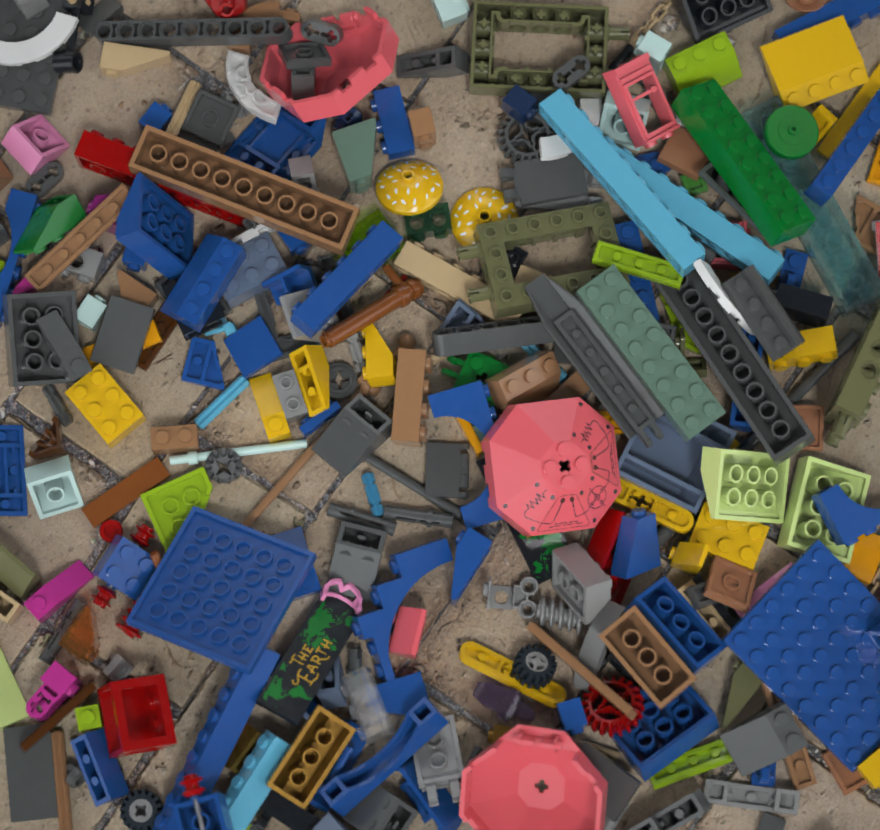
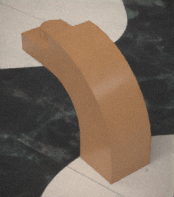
M266 1L255 4L238 16V18L282 17L286 19L290 27L296 22H300V24L302 22L301 13L290 8L281 10L280 1ZM263 28L257 29V30L255 31V34H257V33H258L260 30H262ZM236 29L233 32V35L238 34L241 31V29ZM227 45L228 50L251 56L252 45Z

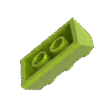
M725 31L665 59L662 67L677 96L684 88L712 79H716L722 88L743 77L735 49Z

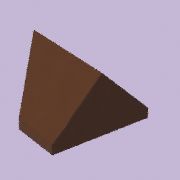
M55 416L52 418L54 424L50 430L45 428L42 437L36 441L39 446L34 452L30 450L28 453L33 460L67 454L61 422Z

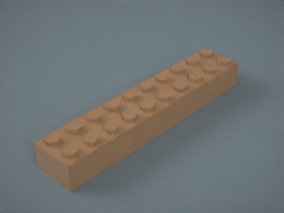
M147 124L128 164L132 174L137 175V173L141 172L155 183L341 256L345 253L360 217V208Z

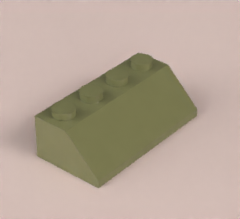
M0 544V583L2 582L8 587L6 592L15 600L20 597L25 601L42 579Z

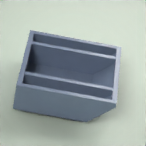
M663 414L655 420V423L664 434L661 440L657 439L649 426H647L643 430L651 439L653 446L646 448L637 434L628 441L618 461L620 479L676 504L693 514H697L706 496L700 470L703 447L729 449L737 432L714 421L685 443Z

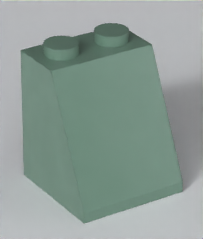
M375 117L332 132L333 145L351 194L355 192L356 194L365 193L373 184L377 141Z

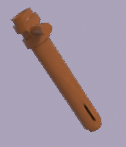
M387 264L382 270L395 287L391 288L390 292L323 331L319 337L321 344L325 348H332L396 309L404 308L411 301H416L424 293V287L420 280L409 278L402 281L391 265Z

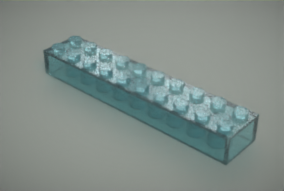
M777 95L741 113V115L815 216L816 220L804 235L798 238L806 253L809 254L808 256L830 296L834 297L833 301L843 318L880 299V278L835 197L832 195L820 207L803 194L819 172L811 154L809 153L797 160H786L776 156L767 147L763 135L764 124L774 110L783 106Z

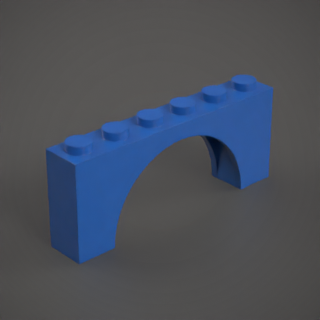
M482 380L428 395L434 418L451 416L464 419L475 425L484 436L494 425V420L498 419L495 407L490 406L488 402V397H491L489 386L487 383L483 384ZM488 485L479 497L460 507L466 530L469 527L474 528L502 520L488 506Z
M839 484L830 485L811 496L836 546L844 544L846 547L851 546L859 541L857 537L862 534L867 536L878 530L876 526L880 525V509L864 507L854 502L842 491Z

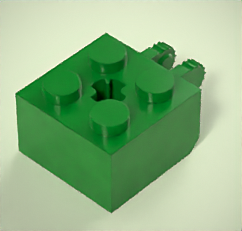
M477 352L469 353L466 361L454 356H448L447 361L452 365L462 368V370L458 374L448 368H443L441 374L455 380L453 388L477 382L479 381L477 379H481L482 376L486 377L487 380L510 366ZM488 397L489 405L494 406L496 409L492 397Z

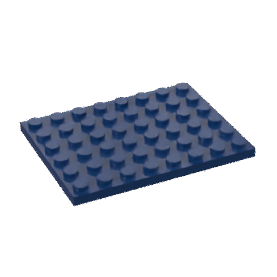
M815 540L721 641L780 701L787 704L789 710L850 772H854L857 769L856 767L880 744V650L868 633L869 629L880 623V602L820 540Z

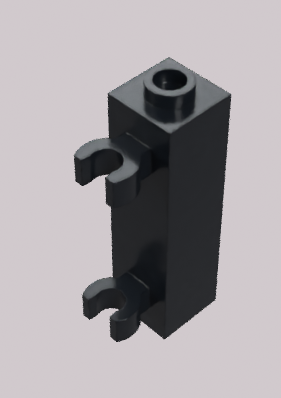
M271 789L260 806V809L264 812L255 826L265 830L273 817L292 830H311L320 819Z

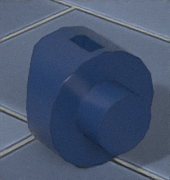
M352 107L343 115L331 117L335 121L332 129L336 131L362 122V113Z

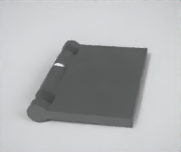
M426 442L425 497L468 499L469 494L466 492L459 493V488H469L470 455L467 453L460 454V449L469 450L470 444Z

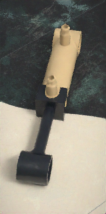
M63 0L62 8L71 13L72 16L77 17L79 22L67 40L66 49L56 51L53 55L52 65L56 73L78 74L81 72L83 57L79 51H74L81 15L93 14L95 0Z

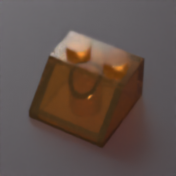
M85 606L58 642L60 646L85 664L88 661L93 662L100 652L98 650L100 640L96 613L88 606Z

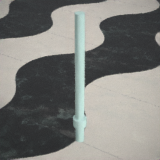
M307 439L229 449L235 451L239 456L308 447ZM197 450L187 451V454L169 456L170 465L198 464L200 461H206L209 454L213 451L197 453Z

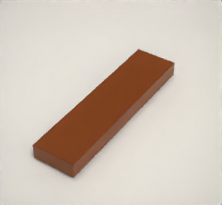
M155 457L81 510L92 526L97 528L103 522L139 499L141 494L152 490L171 475L159 458Z

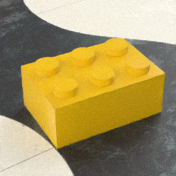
M99 363L92 369L93 371L87 373L64 393L112 449L146 421V418L101 363Z
M705 501L700 509L688 542L710 545L707 553L708 557L714 558L716 555L753 571L770 527L759 522L711 519L708 502Z

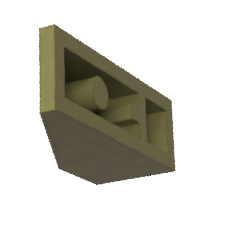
M740 659L732 667L735 672L730 678L720 726L723 729L729 726L761 686L760 679Z

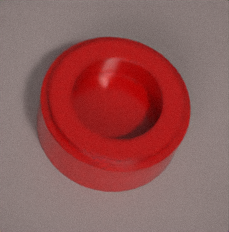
M111 519L102 523L100 536L105 542L111 543L116 534L123 536V527L118 521Z

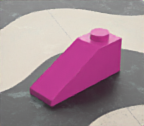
M78 560L42 586L23 604L39 622L44 623L87 585L94 576Z

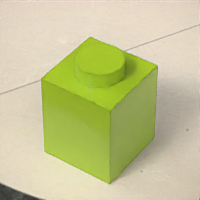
M99 704L75 708L79 732L87 733L104 728Z

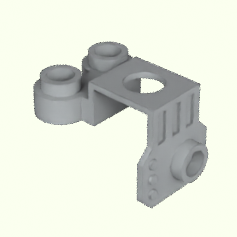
M489 577V582H484L483 596H487V611H489V608L518 609V613L522 618H533L537 612V606L533 601L528 600V596H533L537 592L538 582L533 577H525L520 582V585H514V587L491 585V577ZM531 583L533 590L526 591L524 588L525 584ZM498 591H505L508 594L506 603L498 604L495 601L494 596ZM525 606L531 607L532 612L530 614L523 612Z

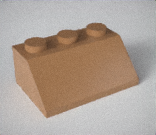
M553 350L537 351L485 380V383L489 386L491 397L499 416L508 405L539 402L546 399L559 386L561 370Z

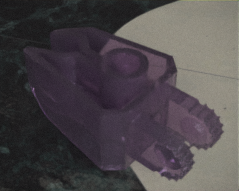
M478 682L472 695L485 708L495 712V717L507 723L509 720L514 721L516 717L523 721L526 720V722H532L536 719V713L533 708L523 703L524 699L521 697L522 693L512 687H509L507 690L492 682Z

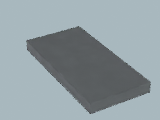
M42 724L3 728L11 823L58 818L51 741L52 730L25 754L19 748L20 743Z

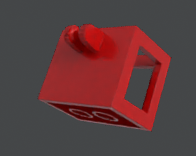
M164 674L113 681L97 689L109 759L163 750L177 743Z

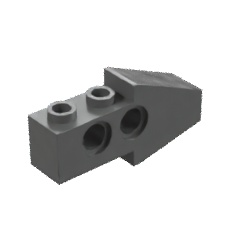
M698 788L628 830H676L706 813L712 807L702 790Z

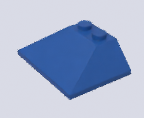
M281 106L276 125L256 117L223 155L292 181L288 159L310 155L312 158L322 146L327 118L304 123Z
M0 425V516H28L24 472L23 425Z

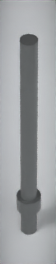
M372 454L363 461V463H369L446 512L454 514L456 518L459 519L462 515L458 507L441 497H425V487Z

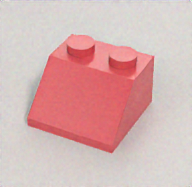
M405 606L399 607V611L396 612L392 623L395 627L393 634L390 633L389 654L416 660L427 617V610Z

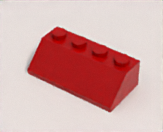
M608 509L598 522L586 551L599 564L605 574L611 577L613 586L611 588L610 600L621 605L632 578L623 579L612 576L611 567L622 516L626 515V513Z

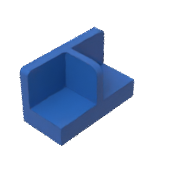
M297 264L261 283L263 288L271 290L277 306H282L279 297L309 289L313 286L318 287L311 266Z

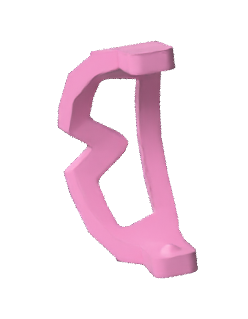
M336 578L331 579L324 585L320 593L321 601H324L326 596L335 597L354 608L355 614H360L363 599L360 591L354 584L349 582L343 585L342 579ZM338 585L340 593L351 590L355 594L356 599L352 602L339 593L328 591L329 587Z

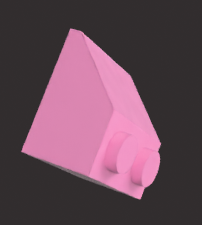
M42 114L12 125L1 142L30 175L37 173L48 162L55 161L71 146Z

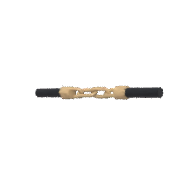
M666 0L658 5L652 12L649 21L632 35L629 41H627V45L608 66L609 70L618 68V65L622 64L635 50V44L639 39L638 34L641 31L645 33V36L655 23L662 20L672 4L671 0ZM660 8L665 10L659 18L654 16Z

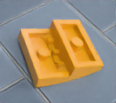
M874 533L867 536L862 534L857 537L859 541L854 545L850 564L842 563L860 582L867 585L871 584L880 563V536Z

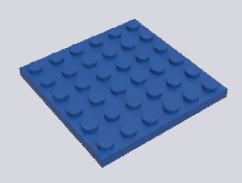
M193 506L127 617V625L251 675L317 558L316 554Z

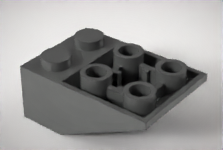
M359 393L341 410L311 450L345 478L391 437L392 419Z
M342 521L327 582L336 578H341L343 585L351 582L360 591L362 601L371 602V586L375 585L387 540V532ZM338 585L329 587L328 591L356 599L355 594L351 590L340 593Z
M378 786L344 817L336 811L334 814L358 830H408L419 812Z

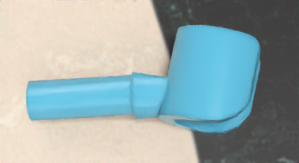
M228 322L219 328L206 332L205 336L225 332L226 336L229 337L238 330L235 324Z

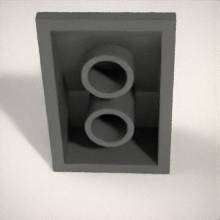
M782 701L775 703L719 735L742 777L784 759L808 746L787 704Z

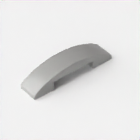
M611 600L606 603L592 621L578 656V661L599 679H601L603 674L599 670L608 647L598 635L620 618L626 609L625 606ZM574 673L573 686L591 693L588 690L590 685L577 673Z
M706 779L704 795L710 804L798 815L800 791Z

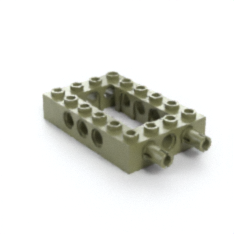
M474 0L470 95L506 96L516 84L528 93L553 94L557 91L552 85V77L555 71L549 68L545 71L529 70L528 67H525V69H507V66H501L496 68L493 73L495 31L584 36L583 56H586L590 61L589 73L570 89L563 92L565 94L569 93L574 100L586 98L602 99L604 101L607 84L602 73L610 71L606 67L607 42L609 40L629 41L630 27H610V24H608L609 7ZM568 74L564 78L558 76V83L563 82L567 84L566 80L570 75Z
M600 202L476 225L473 234L475 244L456 247L459 261L479 258L486 284L484 287L467 289V297H470L468 299L469 303L489 300L494 319L536 311L524 288L532 281L514 284L506 250H514V247L529 244L535 246L536 243L551 240L557 242L558 239L573 236L574 238H579L585 234L587 227L591 238L590 247L594 249V252L598 240L620 246L609 202ZM596 265V269L550 277V279L574 296L577 290L607 268ZM620 272L629 285H631L628 274Z
M880 300L874 309L824 417V422L831 425L824 443L834 448L838 447L840 440L845 439L846 433L851 428L855 429L866 417L872 405L868 401L871 395L876 396L880 388V382H878L880 378V350L873 349L876 346L880 347ZM864 367H869L872 370H865Z

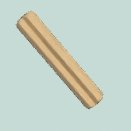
M195 80L189 82L166 129L167 133L175 136L178 135L201 87L199 82Z

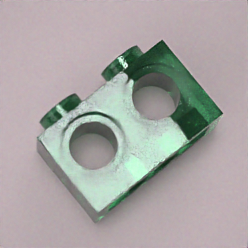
M448 202L436 204L430 210L418 215L404 216L407 241L422 242L428 237L443 239L448 237V234H452ZM442 218L445 220V224L436 226L433 220ZM414 221H419L423 224L422 228L418 230L413 229L410 225Z

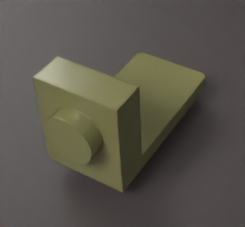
M679 328V335L675 336L674 344L685 357L684 328ZM704 358L686 359L700 378H707V366Z

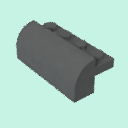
M754 264L721 285L773 362L805 342V339Z

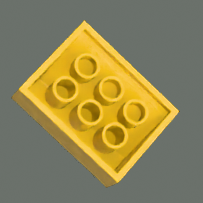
M844 15L759 46L778 108L785 105L804 107L869 82L864 61Z

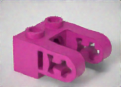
M54 661L40 679L44 683L26 704L28 715L38 721L45 722L70 697L73 698L82 689L80 685L83 682L57 661ZM44 698L51 700V703L48 705V701L44 700ZM38 706H41V708L43 709L41 713H39V710L37 709Z

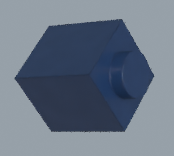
M516 84L503 98L502 110L523 125L527 120H532L537 114V99Z

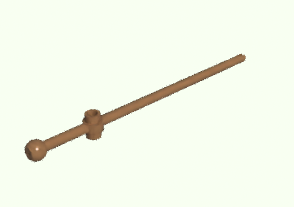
M403 334L400 336L399 345L392 352L395 360H398V348L414 349L416 346V340L411 335ZM362 374L357 380V384L361 387L350 401L359 393L364 397L369 394L376 397L383 387L371 388L368 381L364 380ZM329 425L243 520L242 525L250 527L315 454L311 448Z

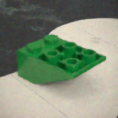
M76 195L54 196L38 206L14 248V254L24 253V255H28L33 252L39 254L47 249L46 245L51 241L55 243L65 237V232L68 230L72 231L86 218L87 215Z

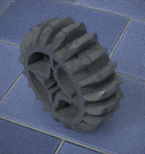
M539 113L532 120L526 121L538 125L534 128L529 127L526 122L522 125L507 114V121H501L500 126L502 128L497 130V134L500 135L497 138V143L502 144L499 146L500 152L506 151L504 153L505 159L512 156V164L517 160L522 163L523 160L528 159L531 163L532 159L537 158L539 160L540 150L536 149L535 141L544 134L545 137L557 134L555 131H552L553 129ZM518 125L519 134L509 141L508 135L511 129ZM524 133L528 134V137L531 135V141H526V138L525 140L523 139ZM524 147L529 153L518 151L517 148Z

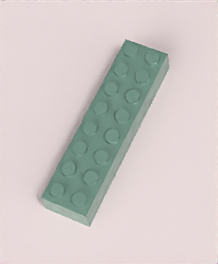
M614 264L576 291L574 296L582 301L666 412L664 413L665 417L685 443L726 413Z

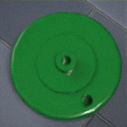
M785 105L774 110L764 124L763 135L767 147L776 156L786 160H797L805 157L813 150L819 138V128L815 118L809 111L797 105Z

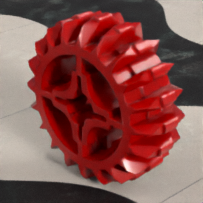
M613 675L612 680L608 681L604 676L603 682L628 704L631 703L630 706L634 708L637 716L631 721L618 709L616 711L614 705H609V701L593 687L588 686V690L591 693H583L584 701L581 702L588 722L587 726H591L594 733L599 730L602 737L607 732L611 738L614 733H618L621 737L622 731L626 730L630 733V726L637 727V720H642V712L645 710L643 695L640 694L638 687H634L632 681L626 683L624 677L617 681V677ZM603 698V702L595 710L597 703Z

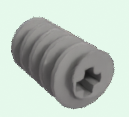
M545 596L541 597L534 623L539 618L540 626L549 621V628H553L555 623H558L559 630H562L564 625H567L568 632H571L576 627L577 634H580L582 621L568 605L564 608V603L560 600L557 606H555L554 598H551L548 604H546Z

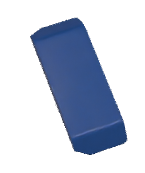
M350 720L343 721L357 730L309 802V804L323 812H328L330 806L319 791L336 775L352 770L371 734L370 731Z
M412 755L395 770L400 772L406 780L405 783L399 786L400 789L406 793L422 816L424 823L433 819L438 826V830H457L463 821L459 816V806L457 803H453L452 796L448 790L441 788L436 789L439 806L429 807L427 791L422 792V789H419Z

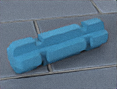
M372 472L365 473L361 477L363 484L366 485L364 488L369 505L372 506V515L382 516L384 515V508L380 504L381 498L377 484H374V474Z

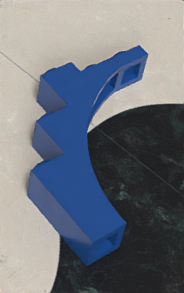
M439 538L389 555L391 559L389 567L392 574H395L396 577L372 585L370 598L372 603L377 605V608L352 617L353 623H351L353 634L355 637L358 636V639L369 640L367 642V649L369 654L374 656L376 663L373 666L374 671L381 681L387 682L396 679L389 659V638L397 609L405 595L420 578L434 568L453 560L447 538Z

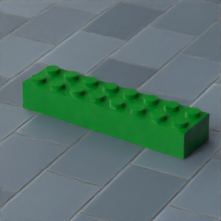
M716 79L682 89L672 103V109L769 245L773 247L804 235L816 220L815 216Z

